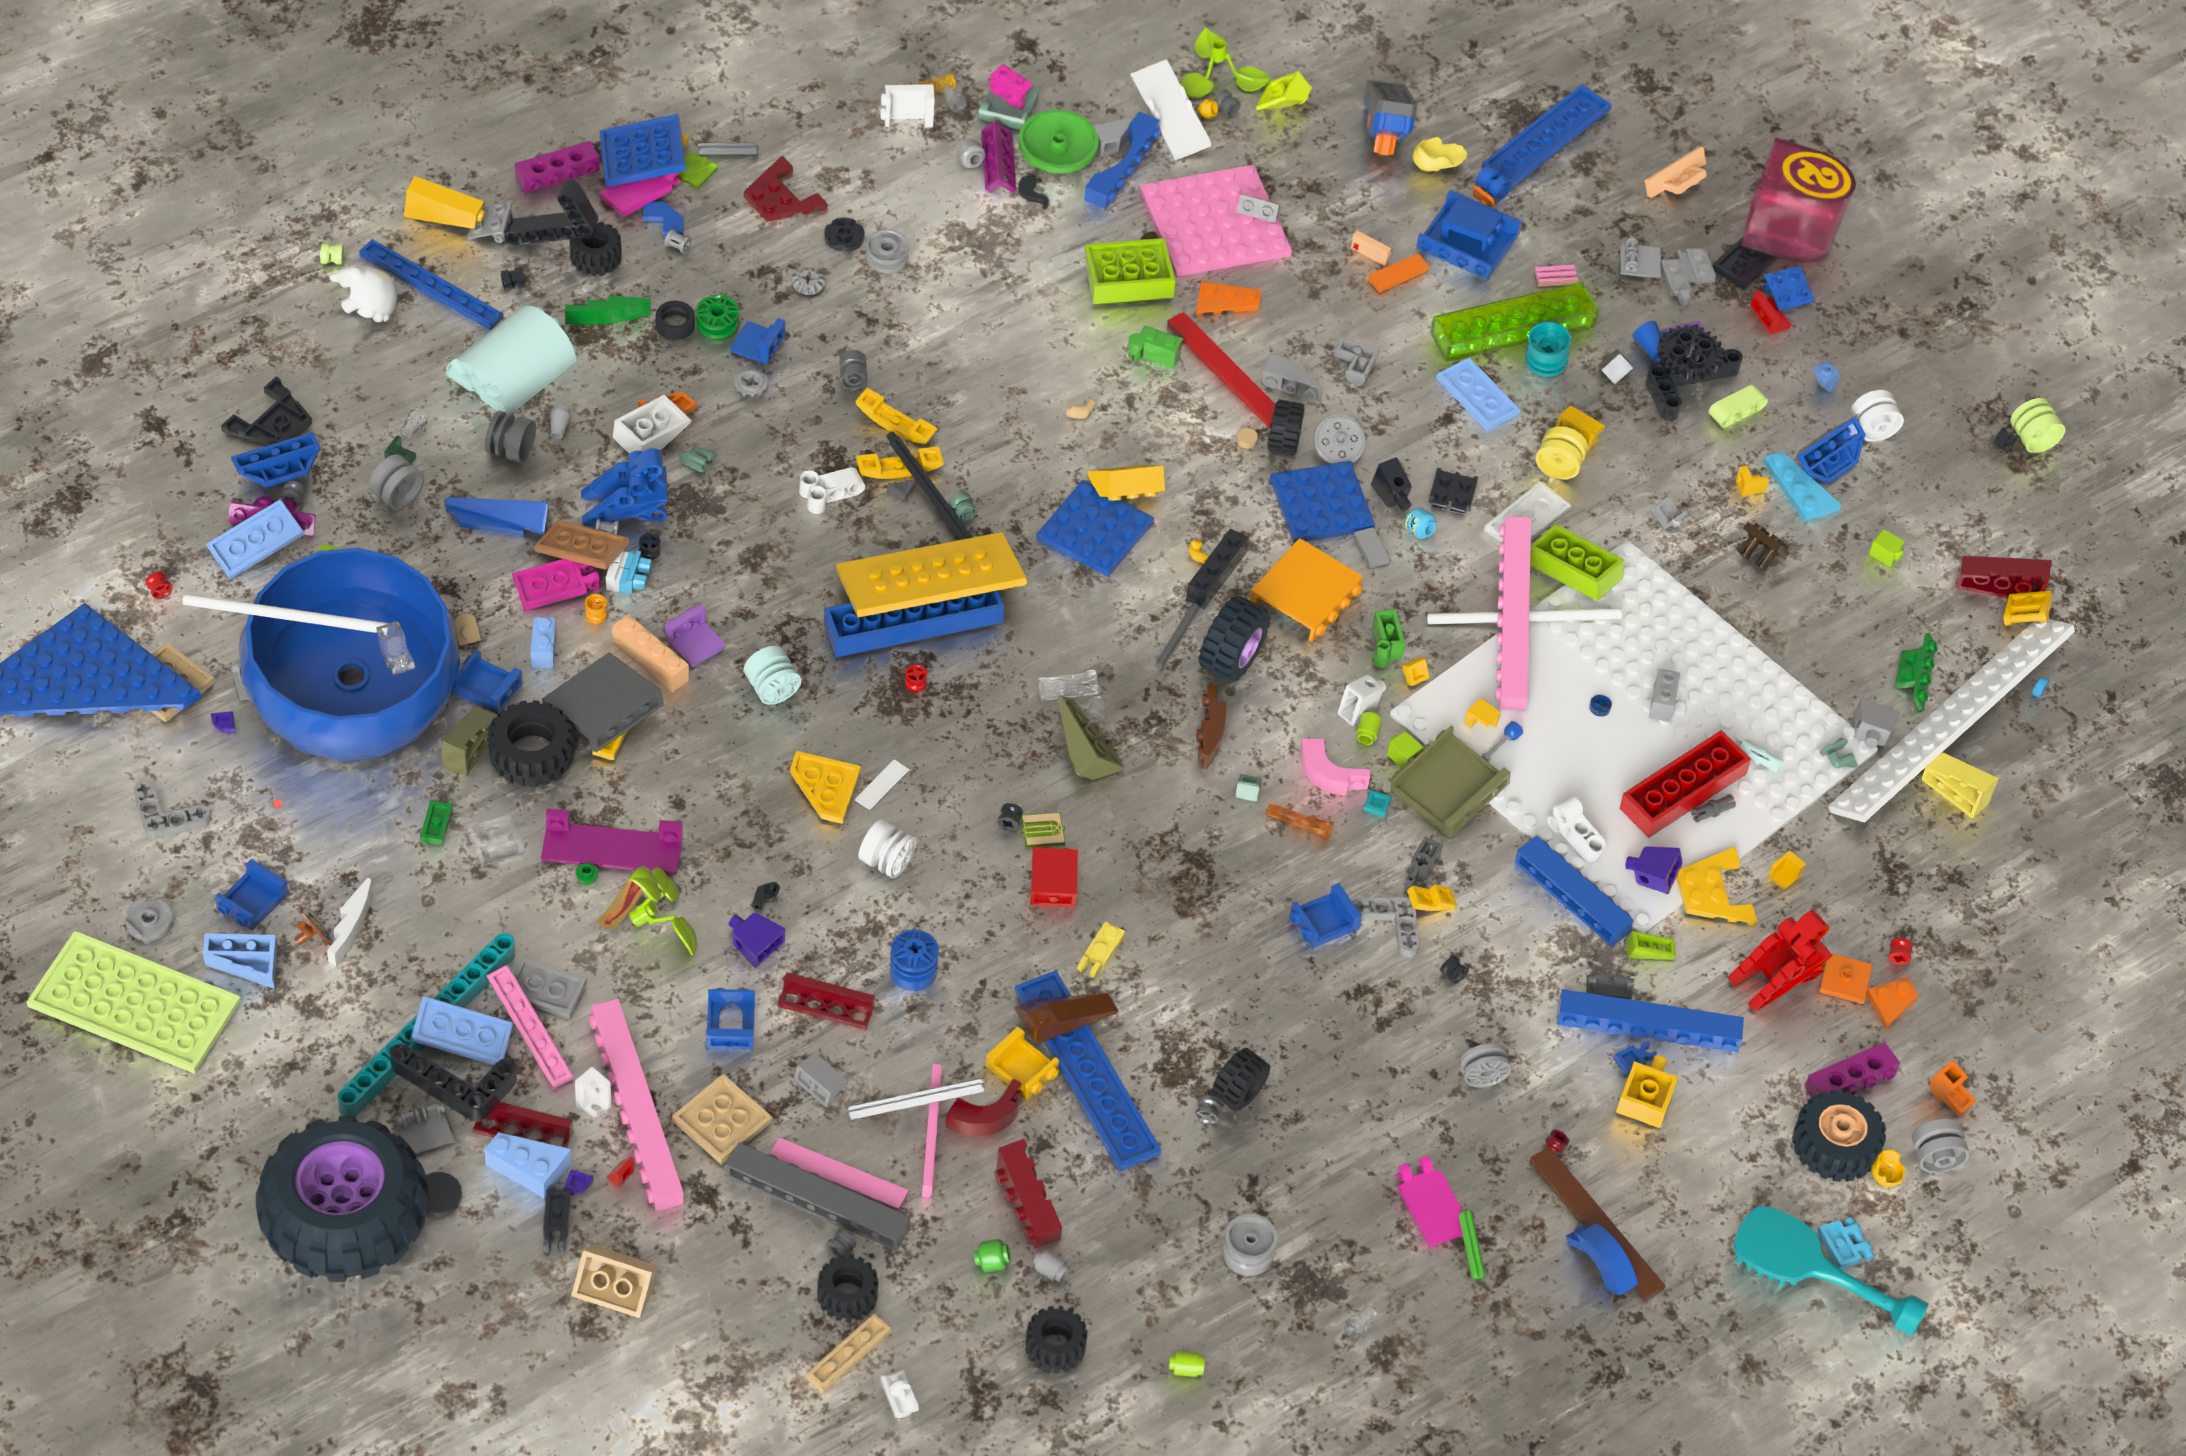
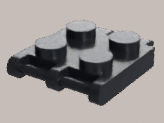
M1437 467L1429 497L1432 508L1446 511L1448 506L1451 507L1450 512L1465 515V511L1470 512L1478 477L1460 475V472L1450 473L1442 471L1441 468Z

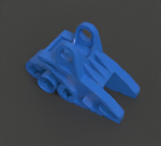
M650 448L643 452L633 451L628 455V462L615 464L612 469L607 470L602 476L594 480L592 484L581 490V498L586 501L604 499L603 502H600L582 516V524L596 526L597 519H601L603 522H615L631 517L650 522L665 520L667 518V510L662 504L668 501L666 466H662L661 451L656 448ZM659 512L661 513V515L657 516L653 515L652 513Z

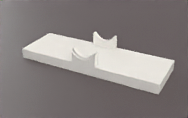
M1167 59L1131 73V79L1150 115L1160 120L1159 129H1161V136L1174 161L1211 147V142L1192 108L1191 101L1188 99L1184 87L1177 80Z

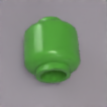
M1001 1239L981 1242L978 1246V1251H974L976 1266L981 1265L984 1272L1005 1269L1007 1263L1011 1261L1008 1244H1004Z

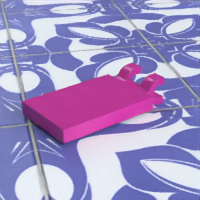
M672 173L638 182L607 187L599 191L600 199L622 217H626L649 202H653L673 191L672 186L681 183V180L676 176L679 173Z
M566 559L512 573L524 611L587 594V588L590 590L601 589L598 573L595 572L593 566Z
M1427 1155L1419 1158L1420 1165H1417V1169L1420 1174L1412 1177L1410 1167L1405 1163L1398 1166L1400 1172L1396 1176L1402 1183L1398 1186V1192L1430 1248L1463 1235L1459 1220V1214L1463 1209L1442 1171L1434 1172L1432 1162Z

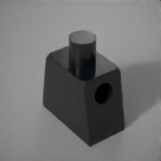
M1395 457L1378 464L1371 486L1387 507L1391 508L1398 505L1401 511H1406L1412 506L1408 499L1412 486L1398 458Z

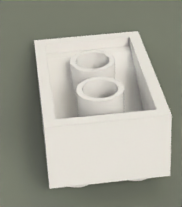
M662 395L616 419L614 422L613 439L629 454L633 451L643 452L650 448H656L661 451L691 423V419L670 399Z

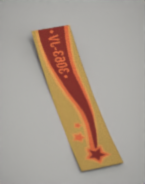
M628 880L615 900L595 923L613 931L631 911L644 891L636 883Z

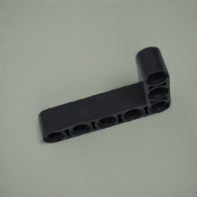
M566 180L557 196V200L564 213L514 218L510 221L504 239L507 243L518 246L588 238L592 236L599 218L580 184L574 180Z
M1737 349L1724 350L1721 368H1718L1717 373H1712L1711 377L1705 375L1704 380L1697 376L1696 381L1690 376L1688 380H1685L1684 375L1677 378L1678 373L1670 374L1671 369H1664V364L1654 363L1650 365L1645 384L1660 416L1667 421H1674L1678 418L1682 399L1676 387L1737 375L1743 359L1742 353ZM1686 357V361L1684 364L1688 362L1689 357Z
M397 1044L390 1050L391 1068L396 1074L473 1122L483 1121L517 1083L516 1064L508 1058L499 1060L475 1087H472L405 1044Z

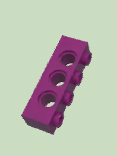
M591 141L514 163L515 178L524 194L600 171L599 155Z
M1883 1042L1810 1074L1804 1088L1811 1097H1818V1094L1827 1091L1829 1094L1831 1090H1839L1840 1093L1849 1091L1852 1092V1095H1856L1858 1091L1865 1088L1871 1089L1883 1080L1889 1081L1893 1079L1897 1074L1900 1062L1886 1042Z

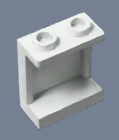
M933 84L885 85V93L881 94V105L884 108L880 109L881 120H885V127H889L890 119H924L925 127H933Z

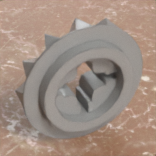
M811 267L809 270L802 268L800 272L796 271L794 277H792V285L799 293L813 295L824 288V275L820 274L819 270L813 271ZM807 278H811L809 284L807 285Z
M746 369L735 376L734 386L737 392H742L744 396L747 394L752 397L755 394L761 395L762 391L767 389V377L759 370ZM754 380V384H752L751 386H747V384H750Z

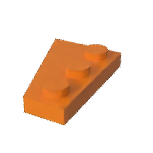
M1201 281L1196 316H1203V313L1207 312L1221 314L1222 311L1232 310L1233 312L1259 310L1262 290Z

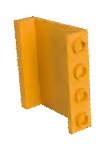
M1299 538L1251 589L1249 600L1258 605L1265 601L1311 629L1309 640L1313 642L1317 636L1321 637L1330 622L1334 623L1342 609L1346 610L1351 599L1354 596H1359L1363 589L1361 585L1363 576Z

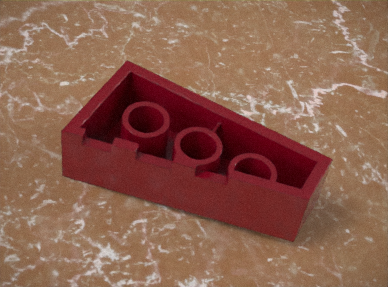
M1963 555L1958 568L1956 588L2008 599L2009 594L2045 591L2050 579L2052 560Z
M1024 1138L998 1148L997 1167L994 1175L997 1183H1002L1005 1189L1004 1195L1007 1202L1012 1203L1014 1207L1013 1211L1016 1220L1021 1222L1024 1227L1023 1232L1028 1242L1031 1241L1036 1249L1060 1240L1062 1225L1051 1199H1045L1047 1197L1045 1185L1042 1179L1037 1180L1036 1164L1033 1157L1028 1158L1025 1153L1028 1145Z

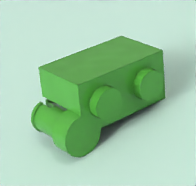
M1144 325L1140 334L1133 333L1129 336L1128 346L1130 350L1128 356L1132 360L1134 355V361H1138L1142 357L1141 353L1144 348L1143 359L1174 369L1181 355L1183 338Z
M1396 609L1375 611L1372 630L1377 650L1373 655V664L1378 668H1386L1390 660L1402 659L1405 640Z

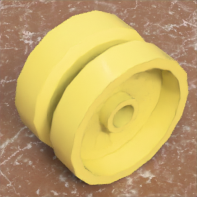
M1561 426L1550 428L1545 433L1542 444L1537 451V466L1542 472L1556 479L1567 480L1574 478L1579 473L1582 462L1587 454V441L1574 429Z

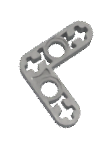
M141 780L134 786L135 798L144 830L150 838H161L202 828L211 821L210 810L205 805H194L162 813L152 782ZM145 789L148 792V798L144 799L142 792ZM147 806H154L156 807V810L154 812L147 813L144 811V808H146ZM202 814L203 818H199L197 815ZM176 818L184 820L180 825H174L171 822ZM153 825H157L158 828H157V829H153L152 826H153Z
M1371 897L1355 898L1352 900L1355 907H1360L1363 910L1359 912L1362 916L1361 921L1394 920L1399 953L1407 958L1417 955L1420 941L1416 910L1413 909L1409 898ZM1382 905L1388 911L1382 913L1377 911L1376 907ZM1401 906H1405V909L1407 910L1406 916H1403L1404 913L1403 908H1401ZM1409 924L1413 929L1405 931L1401 928V925ZM1409 938L1410 946L1412 947L1411 949H1409L1406 945V941Z

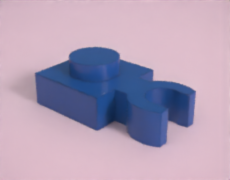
M1644 1042L1640 1049L1637 1050L1632 1045L1614 1054L1613 1059L1623 1073L1628 1076L1634 1061L1646 1065V1061H1652L1653 1057L1657 1055V1051L1646 1052L1650 1047V1042Z

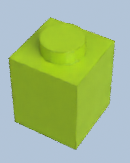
M1883 529L1873 541L1869 555L1891 567L1895 561L1899 562L1905 553L1903 550L1905 541Z
M1404 731L1399 736L1395 735L1390 739L1387 755L1404 769L1408 761L1413 757L1416 758L1424 747Z

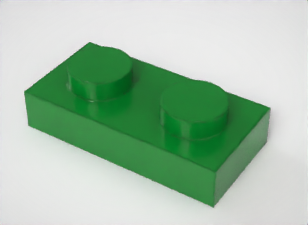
M430 800L420 835V842L443 845L453 811V804Z

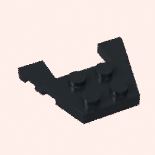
M276 376L264 387V393L277 400V402L252 424L233 414L221 425V430L224 433L271 445L299 436L312 424V418L302 405L292 397L289 389L283 386L280 378Z

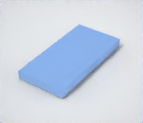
M1470 357L1437 373L1436 379L1486 431L1520 415V409Z
M280 499L208 542L206 546L230 580L305 534Z
M423 996L410 1041L495 1065L499 1060L504 1059L513 1022Z

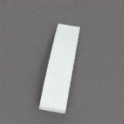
M369 878L361 884L340 909L341 921L334 928L335 941L327 949L328 962L335 967L350 950L368 913L373 893L372 882Z

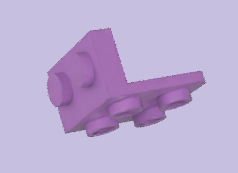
M701 604L694 608H689L685 613L670 619L665 624V641L690 667L698 665L725 648L723 640L706 623V609Z

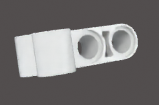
M853 467L820 476L811 470L804 471L800 475L799 493L802 497L807 498V509L813 514L823 513L826 509V503L856 496L865 490V484L858 470Z
M1570 796L1553 808V814L1547 818L1548 827L1555 834L1562 833L1585 861L1589 863L1596 862L1605 850L1606 842L1582 814L1583 807L1581 802L1576 797Z

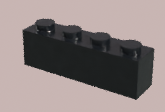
M1231 528L1228 530L1189 582L1186 601L1196 603L1205 610L1246 555L1249 537Z

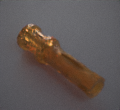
M1273 803L1269 804L1266 811L1267 817H1272L1305 829L1307 834L1313 833L1322 836L1326 841L1329 840L1334 828L1333 821L1326 822L1318 819L1316 815L1306 816ZM1280 813H1283V814H1286V815H1288V816L1297 818V820H1294V819H1291V818H1289V817L1280 815Z

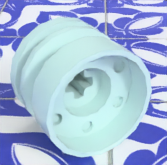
M769 646L754 653L744 665L743 672L751 685L754 686V690L761 701L767 705L785 701L801 685L802 679L782 647Z

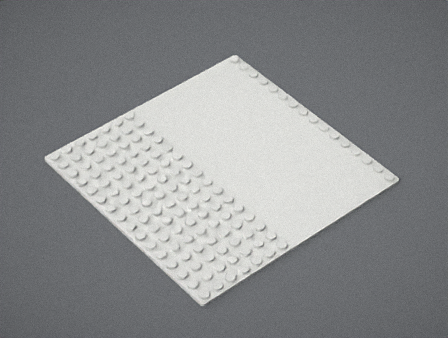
M1624 541L1611 551L1614 555L1624 559L1623 579L1601 599L1595 601L1579 591L1564 585L1529 610L1621 608V619L1529 621L1528 699L1526 710L1499 709L1500 700H1496V687H1500V682H1496L1497 669H1500V664L1496 661L1497 650L1501 651V645H1497L1496 634L1392 709L1390 716L1423 746L1434 742L1442 730L1446 731L1452 725L1454 727L1453 735L1480 756L1483 753L1489 752L1505 736L1504 729L1511 721L1517 722L1522 727L1523 734L1516 740L1508 739L1487 761L1499 771L1505 767L1511 772L1510 784L1492 799L1489 804L1530 840L1538 836L1542 841L1547 842L1551 849L1558 855L1563 856L1566 862L1574 869L1579 870L1589 882L1594 883L1619 908L1629 913L1634 920L1632 925L1634 931L1648 933L1683 905L1676 879L1669 894L1637 884L1634 871L1628 870L1625 867L1628 856L1639 858L1643 848L1646 846L1680 848L1683 862L1681 868H1684L1724 850L1736 847L1739 860H1741L1874 756L1878 748L1877 746L1875 748L1867 747L1865 740L1855 736L1853 726L1632 542ZM1659 668L1680 673L1675 707L1670 722L1649 718L1654 684ZM1482 698L1501 712L1499 724L1496 727L1492 725L1486 727L1478 721L1470 728L1464 724L1467 710ZM1595 700H1603L1610 706V711L1605 716L1595 715L1590 710V704ZM1720 730L1739 747L1746 740L1760 749H1767L1768 753L1784 760L1782 767L1777 773L1762 764H1756L1755 760L1751 759L1745 776L1696 807L1706 805L1710 800L1716 801L1727 795H1732L1734 800L1727 802V804L1736 802L1735 808L1721 812L1717 817L1711 816L1701 820L1698 823L1693 820V817L1700 815V813L1691 815L1690 811L1650 838L1619 809L1624 792ZM1841 737L1843 739L1846 738L1848 740L1846 746L1836 752L1839 757L1853 753L1858 766L1855 768H1834L1828 758L1829 755L1821 756L1820 750L1833 744ZM1570 796L1576 797L1581 802L1583 807L1582 814L1606 842L1605 850L1596 862L1589 863L1585 861L1562 833L1555 834L1548 827L1547 818L1553 814V808ZM1720 870L1721 875L1727 870Z

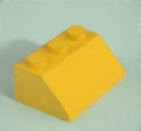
M1136 465L1087 471V475L1099 496L1108 497L1109 501L1121 500V496L1126 495L1127 499L1139 498V494L1144 493L1145 497L1157 496V492L1165 491L1164 467L1160 465Z

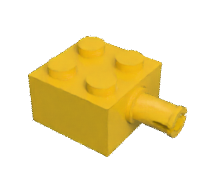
M1660 1055L1654 1056L1650 1067L1634 1061L1618 1104L1617 1113L1661 1128L1678 1080L1677 1076L1664 1072V1068L1667 1065L1665 1057Z

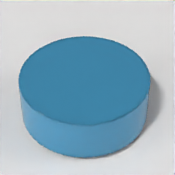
M2044 676L2040 677L2032 691V695L2040 699L2050 680Z

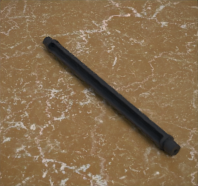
M894 431L889 432L886 437L890 441V446L903 461L906 468L927 497H929L950 529L958 537V540L973 538L918 461L910 453L902 439Z

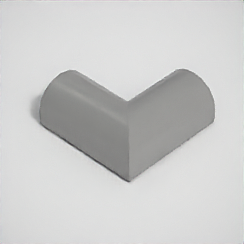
M1341 337L1334 350V357L1350 362L1346 371V379L1349 383L1356 386L1364 384L1380 354V350Z

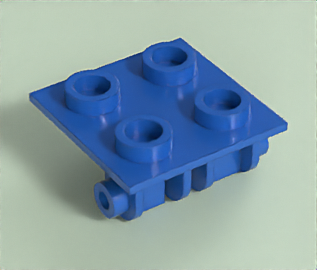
M1801 266L1764 275L1766 284L1763 285V289L1765 292L1772 294L1779 312L1815 302Z

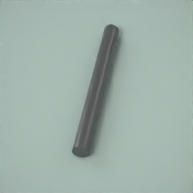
M1191 604L1156 661V668L1162 669L1197 613L1199 609L1198 604Z

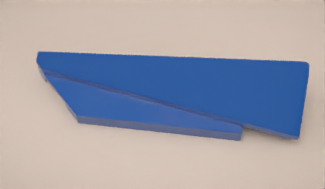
M446 497L445 500L446 511L450 512L458 526L463 528L524 537L525 530L545 534L549 520L547 502Z

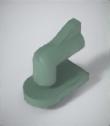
M695 446L690 451H683L679 458L683 465L704 473L706 460L712 462L717 451Z
M1841 737L1833 744L1820 750L1821 756L1829 755L1828 758L1834 768H1855L1858 766L1853 753L1839 757L1836 752L1846 746L1848 743L1846 738L1843 739Z

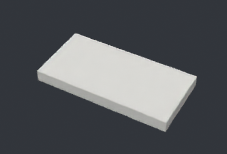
M1539 481L1488 522L1484 530L1499 542H1503V537H1499L1500 524L1504 525L1505 516L1531 518V542L1571 510V504Z

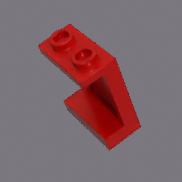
M1033 847L1030 905L1076 907L1078 850Z

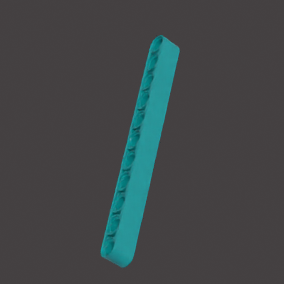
M508 933L497 935L433 999L465 1008L490 983L487 975L508 965L514 959V937ZM417 1015L339 1091L337 1098L339 1111L342 1116L355 1117L398 1075L391 1068L390 1050L393 1046L405 1044L418 1053L426 1047V1045L410 1041Z

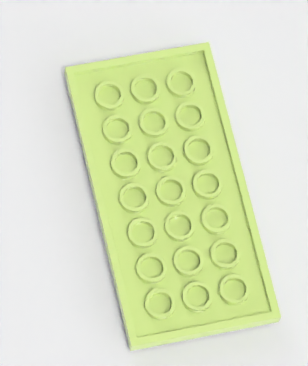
M74 931L27 1000V1005L32 1009L195 1074L237 1009L241 998L238 995Z

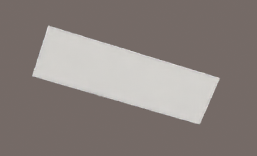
M893 760L854 800L868 810H871L910 769Z

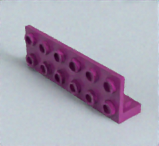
M550 808L546 810V832L541 854L542 861L577 865L592 863L597 867L636 870L641 866H645L651 872L655 867H660L666 874H677L683 839V822L660 820L659 833L570 824L569 810Z

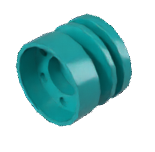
M1543 322L1534 326L1528 334L1525 358L1528 369L1541 377H1554L1564 372L1568 365L1571 345L1569 331L1555 322Z

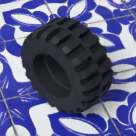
M537 700L529 703L527 701H520L518 705L511 704L507 707V710H501L497 714L498 718L495 717L492 720L491 727L488 730L490 762L500 776L503 777L505 775V780L511 783L515 781L520 786L529 784L530 787H536L537 784L541 783L542 785L549 784L550 780L553 779L555 781L561 777V773L567 772L569 765L573 762L575 753L573 725L570 724V719L567 715L563 714L562 710L558 707L552 708V704L547 702L542 704ZM526 736H539L550 742L546 747L536 751H524L512 745L518 739Z

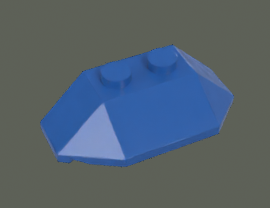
M1855 416L1830 429L1800 449L1797 458L1807 475L1828 484L1857 464L1862 449V442L1866 434Z
M311 432L232 456L231 461L239 475L264 487H270L308 475L320 451V445L314 433Z

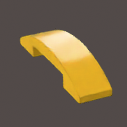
M866 388L855 402L877 424L890 432L894 431L896 435L906 440L927 444L938 430L937 427L921 418L916 422L884 403L883 396L869 388Z
M939 446L918 449V454L913 455L925 472L943 466L944 463ZM877 453L856 456L860 475L879 479H896L912 476L899 457L878 459Z

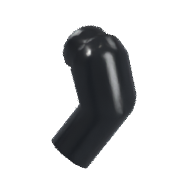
M771 882L759 886L752 901V908L761 910L765 900L777 895L780 891V885L777 882Z

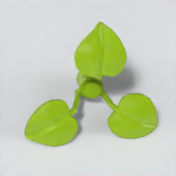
M1204 28L1196 40L1195 52L1200 57H1210L1206 76L1203 77L1199 73L1187 74L1181 80L1180 85L1184 87L1188 97L1201 98L1207 96L1214 88L1213 82L1207 80L1210 76L1213 62L1221 63L1226 58L1234 76L1238 77L1236 85L1242 90H1258L1268 84L1271 77L1254 67H1242L1238 73L1230 58V53L1227 52L1226 40L1211 32L1208 28Z
M645 866L637 868L629 880L640 886L649 897L641 905L629 912L631 921L635 926L640 927L647 922L652 925L655 922L671 920L674 930L686 945L691 956H693L696 951L697 937L692 926L684 917L680 916L677 918L676 915L654 918L655 914H657L654 904L664 895L671 902L678 899L679 893L675 883L660 867H655L652 872Z

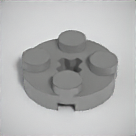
M147 898L140 899L127 909V916L125 918L127 931L131 936L145 944L162 938L173 927L171 909L160 899H155V901H148ZM154 917L153 921L149 923L145 922L144 918Z

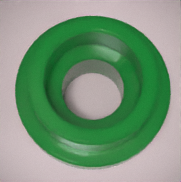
M592 863L580 864L575 871L576 878L580 883L590 885L598 878V868Z

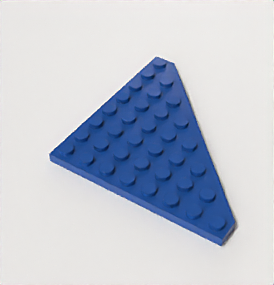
M86 603L0 663V718L4 714L26 717L34 716V713H47L50 716L66 715V712L79 711V714H96L98 710H111V713L130 712V709L162 711V708L175 707V710H185L201 698V693L197 688Z

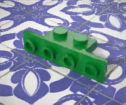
M1925 633L1921 649L1901 651L1895 681L1898 689L1914 687L1913 700L1918 710H1924L1925 702L1928 701L1927 690L1928 685H1931V670L1934 669V655L1938 650L1937 642L1933 640L1930 633Z

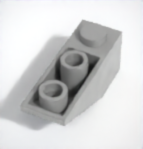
M1270 353L1263 369L1262 385L1309 400L1321 401L1323 386L1291 359Z

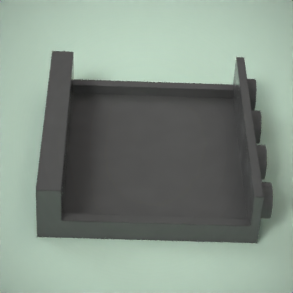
M610 652L542 698L543 704L545 702L552 704V708L558 707L563 711V714L568 716L570 724L589 739L590 748L596 753L664 705L660 688Z

